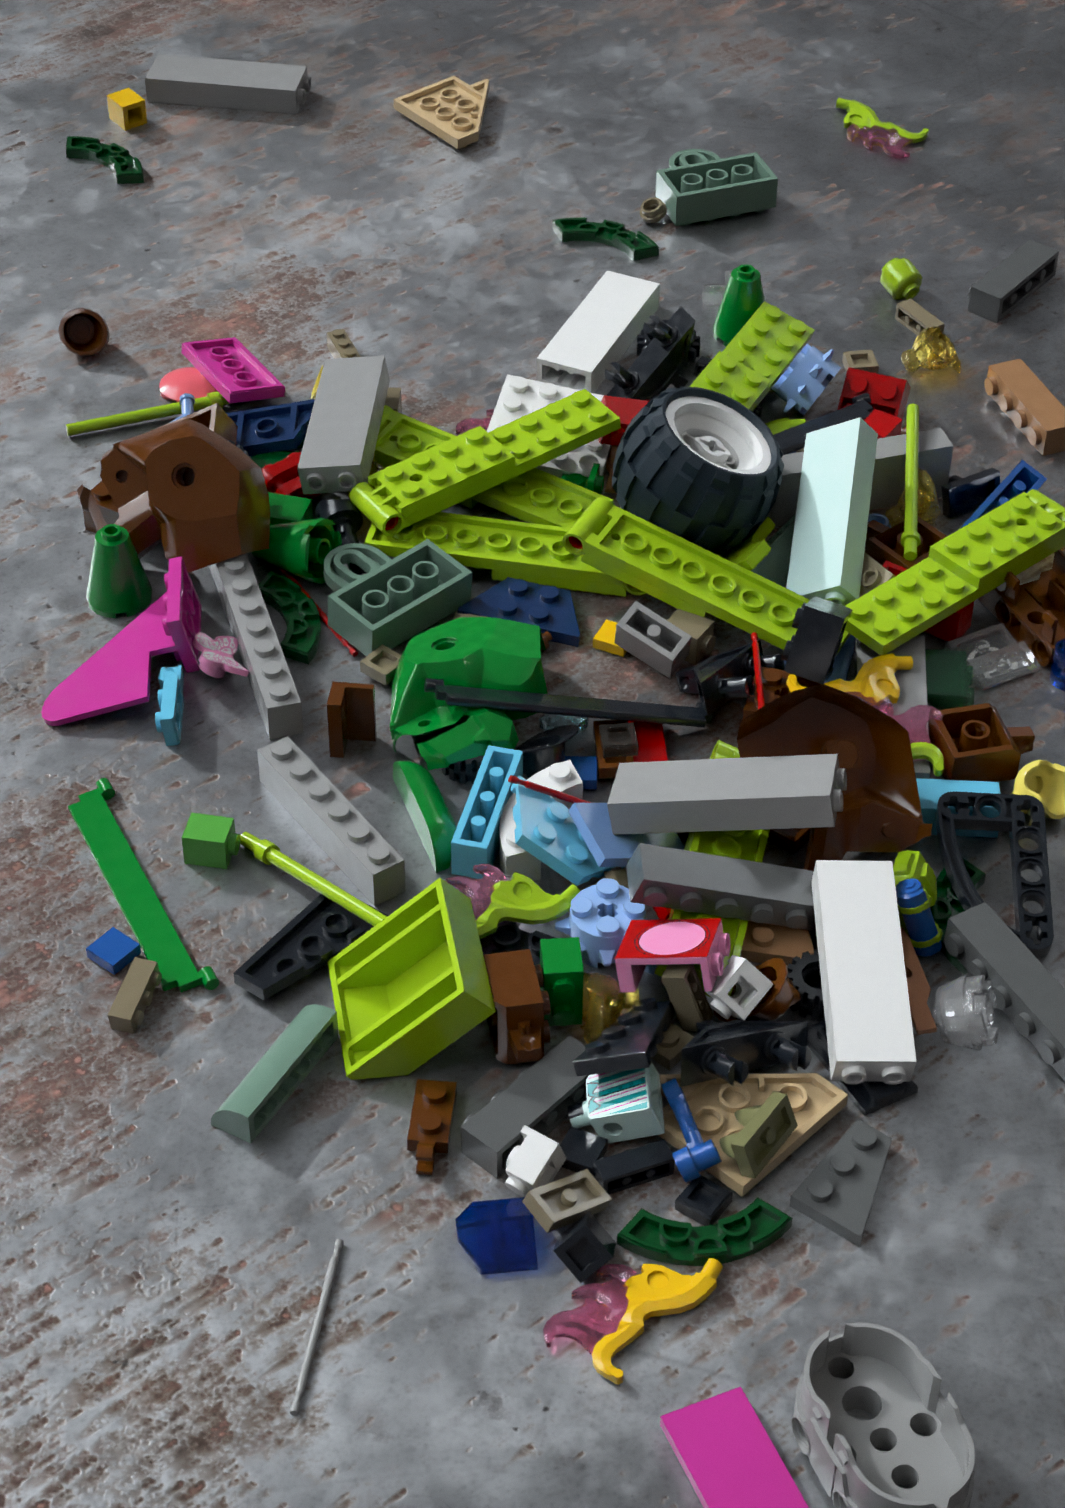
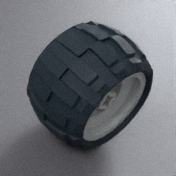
M681 386L678 389L669 388L661 392L659 396L651 399L629 423L617 448L613 464L612 487L617 493L616 499L622 509L714 554H725L729 548L734 549L741 541L747 540L761 526L774 506L783 478L784 463L781 459L783 452L766 424L750 409L721 393L698 387Z

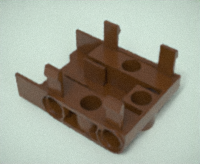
M1059 549L1055 552L1052 569L1041 572L1038 580L1020 585V580L1010 571L1007 572L1004 578L1006 582L1004 591H999L995 588L978 598L1039 665L1044 667L1065 660V554Z

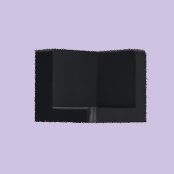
M589 1211L557 1237L553 1251L576 1279L582 1283L613 1258L616 1242Z

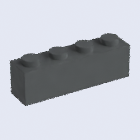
M1029 240L1021 247H1018L1014 253L1003 259L993 270L988 271L983 278L971 285L967 295L969 299L968 311L998 323L1055 276L1059 250L1033 240Z
M569 1035L558 1045L551 1046L546 1051L544 1057L536 1064L525 1068L519 1074L517 1080L505 1090L496 1092L490 1102L480 1111L470 1114L461 1126V1153L495 1178H498L505 1172L510 1152L515 1146H521L524 1141L520 1132L524 1125L547 1136L569 1117L568 1106L587 1100L586 1079L589 1075L577 1076L573 1061L586 1050L585 1045Z

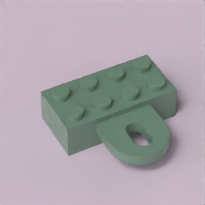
M687 149L679 151L670 157L669 168L656 170L655 197L665 203L667 208L666 214L675 226H686L694 222L712 221L715 218L738 216L742 213L753 211L761 212L765 209L776 207L778 178L757 152L721 159L715 153L707 150Z
M429 539L393 559L381 550L361 543H350L336 547L324 559V580L335 591L328 596V626L365 656H368L382 644L390 649L396 647L455 612L460 606L471 600L472 572ZM344 564H356L367 574H355Z

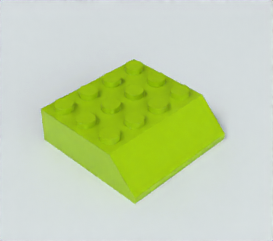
M442 878L430 884L327 961L334 1005L337 1011L338 1030L346 1077L351 1080L408 1075L496 1012L471 898Z

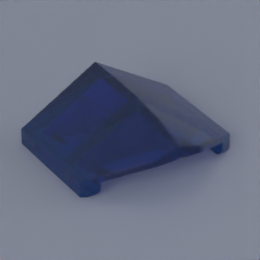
M525 1197L472 1202L455 1219L457 1241L474 1262L475 1268L480 1275L538 1270L533 1215L522 1202Z

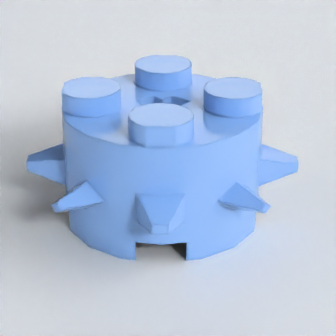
M807 343L797 354L787 370L771 388L776 392V395L787 402L783 412L786 413L794 408L803 416L841 369L839 365L831 360L834 349L823 354L816 347L810 346Z
M603 878L597 882V885L581 890L571 900L570 917L555 922V929L569 935L570 938L579 937L582 962L591 967L598 968V963H602L604 966H611V964L615 963V956L631 920L648 919L645 918V904L630 902L628 888L619 885L615 879Z

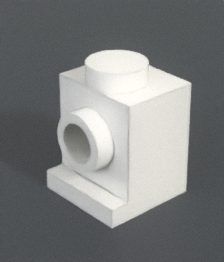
M732 955L728 960L729 964L723 970L722 976L717 977L713 990L706 993L713 998L709 1004L710 1007L723 1018L728 1019L730 1016L745 1020L773 986V983L747 959ZM736 985V992L734 995L729 996L728 992Z
M526 1125L520 1131L524 1141L521 1146H515L508 1156L505 1171L509 1177L504 1183L510 1190L522 1197H525L528 1191L551 1183L566 1160V1156L559 1143Z

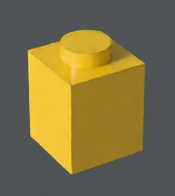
M126 88L107 95L109 119L126 131L147 124L145 99L132 89Z

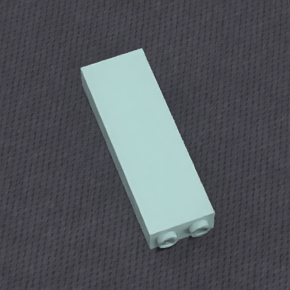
M861 417L806 433L786 588L810 600L816 596L844 606L859 598L878 438V433Z

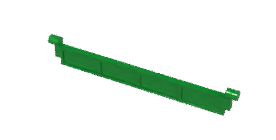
M99 779L96 782L97 789L78 795L79 802L69 805L68 810L137 942L140 944L146 959L158 963L159 971L162 973L160 985L163 991L178 986L182 993L204 984L207 990L216 989L220 982L210 966L203 967L200 971H197L105 800H109L115 795V790L109 779Z

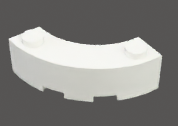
M571 760L554 763L527 779V781L583 799V781ZM513 793L504 807L500 820L501 876L503 881H511L513 873L516 872L531 878L533 881L540 880L541 861L515 844L514 830L516 829V823L513 820V807L517 801L516 793ZM552 797L556 801L564 804L568 809H570L573 805L572 803Z

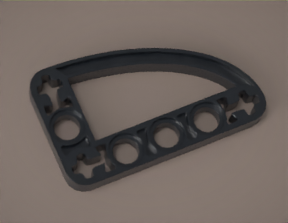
M954 791L943 794L938 800L935 812L938 843L947 876L963 909L966 911L984 901L967 872L959 849L955 829L1009 832L1016 930L1011 927L1009 928L1037 959L1046 956L1053 943L1054 930L1043 804L1037 798L1029 795ZM948 806L955 807V811L958 812V814H951V810L948 808ZM991 806L999 812V816L995 818L985 817L980 812V808ZM969 807H974L972 811V816L969 815ZM1021 810H1028V815L1031 816L1029 826H1024L1025 816ZM1024 838L1032 839L1037 843L1038 848L1032 851L1025 850L1019 845L1018 841ZM1026 869L1034 870L1040 875L1041 879L1037 882H1029L1021 876V871ZM1035 901L1042 906L1043 911L1038 914L1029 913L1024 909L1023 903ZM1033 926H1038L1036 933L1038 941H1041L1040 944H1034L1033 939L1029 938Z

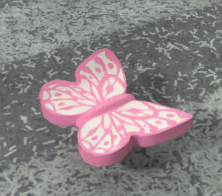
M200 632L196 634L192 644L197 650L202 652L199 657V668L204 673L215 678H222L225 672L244 677L248 676L250 671L234 660V655L238 648V641L235 637L218 636L213 640L205 633Z

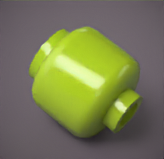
M893 258L883 266L880 282L894 300L912 299L919 293L923 278L909 259Z

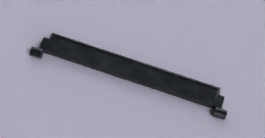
M866 392L852 398V405L774 434L783 455L804 448L806 433L860 417L865 420L874 410L870 405V395Z
M426 678L424 684V692L435 693L436 700H445L446 704L451 706L705 728L706 723H711V718L715 715L714 711L707 716L701 702H697L696 707L462 687L444 685L443 679Z

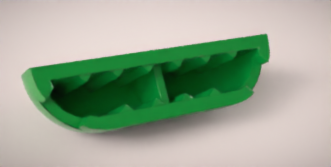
M395 761L393 763V780L435 872H442L450 867L451 841L457 828L455 821L430 772L423 766L411 761Z

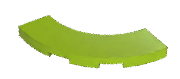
M769 516L765 518L761 526L747 540L741 541L734 549L732 548L727 560L750 571L755 569L772 549L765 541L766 537L775 528V523Z

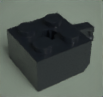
M816 596L808 603H803L802 607L797 609L792 623V627L797 629L796 634L792 636L791 641H787L781 660L787 661L784 671L824 684L832 675L834 669L832 667L841 645L847 621L851 617L853 610Z

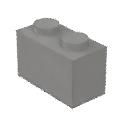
M635 601L616 625L614 643L670 679L689 655L692 636L638 601Z

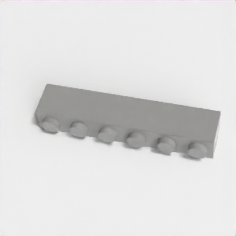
M288 736L257 750L260 782L374 906L406 891L404 859Z

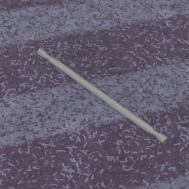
M336 1239L334 1254L329 1263L295 1391V1400L290 1409V1414L294 1416L299 1414L300 1400L304 1395L339 1262V1253L344 1243L342 1239Z

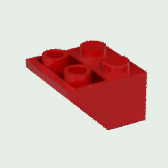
M848 367L837 410L852 405L853 397L867 392L870 395V405L873 409L902 419L911 387L905 379Z

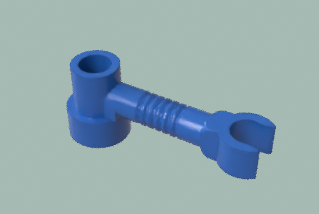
M676 1078L661 1084V1087L687 1143L686 1147L673 1152L672 1155L681 1176L688 1183L701 1177L700 1172L722 1162L712 1139L706 1142L703 1141L690 1111L686 1096L682 1088L679 1087Z

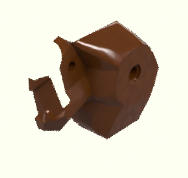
M186 418L115 443L113 448L102 457L100 461V477L119 513V518L114 524L124 527L128 531L139 559L162 542L165 558L168 562L171 558L182 556L189 575H195L192 571L241 554L269 549L270 504L262 469L237 446L203 424ZM82 484L77 489L78 498L82 508L86 512H90L98 531L107 524L91 490L83 487Z
M825 684L790 692L742 719L737 736L740 758L838 754L839 767L846 769L847 790L842 791L843 811L837 812L835 827L810 829L804 870L814 871L816 860H842L846 852H901L919 840L931 836L932 824L924 823L922 818L909 732L895 719L856 696Z

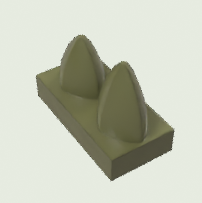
M773 1091L763 1105L750 1106L736 1111L734 1115L744 1128L741 1132H736L720 1139L721 1149L729 1157L736 1159L742 1176L756 1178L798 1126L787 1094Z

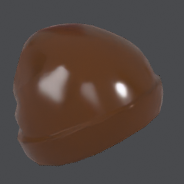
M75 308L68 311L62 317L58 328L59 339L68 351L83 357H91L101 352L108 344L110 338L105 320L100 314L86 308Z

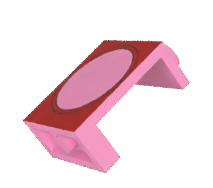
M722 919L631 920L615 956L620 993L636 992L646 965L700 964L704 992L712 991L717 976H722L724 957L730 955L729 933H723Z

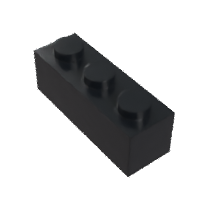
M665 1139L594 1161L593 1176L607 1194L610 1195L674 1174L675 1161Z

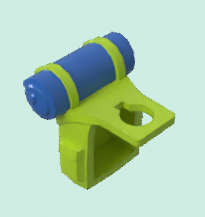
M920 851L898 852L893 864L900 927H903L909 936L917 955L923 957L931 956L941 950V937L943 935L942 929L934 921L930 909L937 900L936 876Z

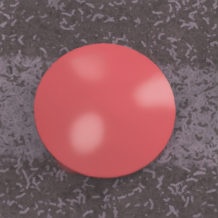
M195 367L173 370L167 373L159 384L160 396L163 399L180 402V396L185 393L192 394L196 399L206 397L207 393L217 391Z

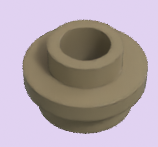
M648 198L641 204L640 217L645 222L656 223L667 213L665 203L659 198Z

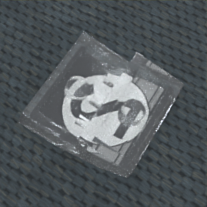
M1003 623L948 641L943 649L959 671L981 690H986L1037 672L1041 668L1024 641L1016 643Z

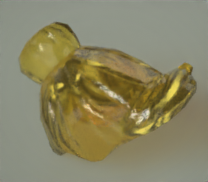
M937 326L922 330L916 336L912 349L905 350L901 354V362L908 372H915L920 367L929 370L952 367L958 374L961 371V362L953 343Z
M918 467V517L934 527L936 525L935 521L941 513L936 487L928 472ZM905 489L900 495L897 506L887 509L885 517L888 518L891 527L904 521Z
M584 972L582 1018L585 1024L581 1025L580 1028L584 1030L583 1037L586 1044L602 1036L601 1032L617 1021L623 1009L634 1008L633 1004L639 1001L638 988L636 992L620 993L619 982L610 975L598 972Z

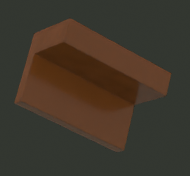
M332 681L327 701L330 757L344 758L348 739L376 742L375 688L373 684Z

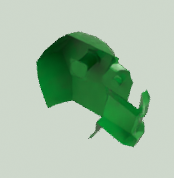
M459 617L413 637L408 642L399 659L392 684L389 727L395 753V745L400 736L426 735L435 729L455 724L463 715H470L467 722L427 742L417 744L421 756L427 763L428 770L445 768L458 761L485 755L488 745L514 749L519 739L512 720L526 718L537 713L447 705L445 700H436L435 693L424 692L425 679H443L444 685L548 694L540 651L546 650L540 626L501 618Z

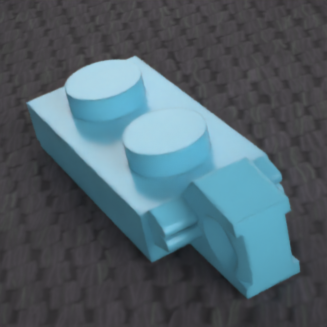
M182 665L168 668L161 667L158 676L161 688L158 690V704L161 711L155 713V724L157 732H163L166 746L178 745L181 741L184 710V673Z

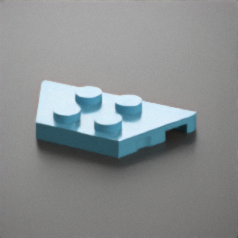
M520 775L518 776L519 779L524 780V781H527L526 779H524V778L521 777ZM512 784L511 792L516 793L517 801L513 807V820L516 823V829L514 830L515 844L576 886L589 882L592 877L604 876V871H610L612 868H615L598 866L568 812L569 809L564 804L556 801L549 795L528 789L520 784Z

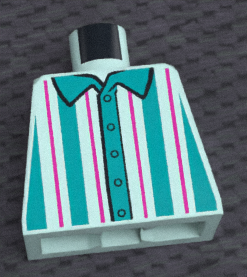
M651 1063L649 1068L589 1075L586 1079L587 1100L568 1106V1116L573 1127L582 1128L592 1125L598 1136L608 1139V1143L665 1133L660 1075L653 1063Z

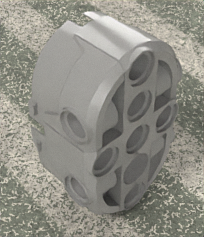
M866 1322L845 1324L844 1333L830 1337V1329L822 1334L812 1344L806 1355L804 1370L797 1386L791 1426L800 1450L809 1457L821 1485L825 1488L830 1499L833 1500L834 1507L969 1508L974 1487V1443L964 1423L965 1419L950 1392L948 1391L947 1400H945L940 1392L942 1379L932 1363L927 1361L918 1348L905 1336L879 1324ZM852 1409H861L871 1413L874 1418L866 1421L857 1420L846 1412ZM916 1433H921V1434H924V1435H926V1436H920V1435H918V1434H916ZM876 1448H882V1449H885V1450H887V1451H879V1450L876 1449ZM897 1485H905L909 1487V1489L901 1488Z

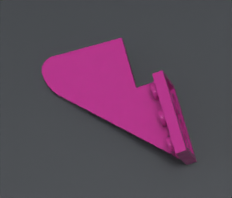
M182 556L169 559L168 573L164 574L167 592L49 694L41 712L42 718L47 725L59 726L149 702L151 656L174 652L176 660H182L187 673L200 670V651L192 643L196 634L201 632L202 605Z

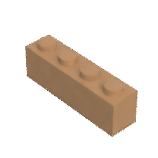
M1021 358L989 365L987 378L984 382L986 393L992 397L1000 409L1012 420L1015 427L1025 435L1030 444L1042 456L1065 451V407Z

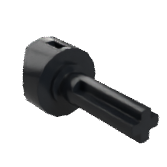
M350 499L321 500L315 508L316 517L332 520L336 524L332 526L334 531L340 532L342 545L359 543L356 532L360 530L363 524L360 510ZM347 563L348 569L358 575L366 573L356 564Z

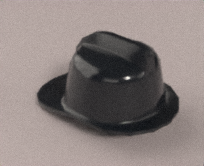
M564 725L548 729L514 748V750L523 751V774H526L527 779L554 763L565 761V742L579 732L578 726Z

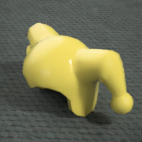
M1035 760L1026 764L1018 772L1014 781V789L1010 794L1029 795L1037 798L1043 804L1045 818H1064L1065 766L1056 763L1052 764L1047 760ZM1021 810V812L1027 814L1028 810Z

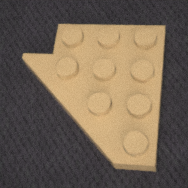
M452 76L393 99L394 109L457 149L465 148L479 140L489 93V80L485 79L469 85L459 78Z
M818 1073L748 1074L742 1084L734 1081V1086L718 1078L681 1087L703 1141L706 1142L712 1139L722 1162L706 1169V1171L741 1197L847 1105L848 1100L847 1093ZM659 1074L660 1084L676 1078L680 1087L681 1074ZM661 1087V1095H662L664 1098H666V1096H665V1094H664V1092H663V1089H662V1087ZM773 1091L787 1094L798 1126L756 1178L742 1176L736 1159L729 1157L721 1149L720 1139L727 1135L741 1132L744 1128L734 1115L736 1111L750 1106L763 1105ZM667 1104L663 1108L665 1133L659 1136L680 1150L686 1147L687 1143L673 1110Z

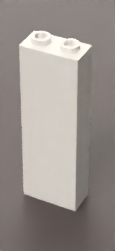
M606 271L537 357V381L572 389H586L588 392L594 393L606 378L605 369L609 371L613 369L611 363L620 360L643 329L644 322L648 323L651 319L649 316L654 315L658 310L660 284Z
M816 860L811 884L831 1081H843L847 1084H859L864 1081H883L891 1085L900 1084L904 1081L910 1082L917 1059L892 861Z

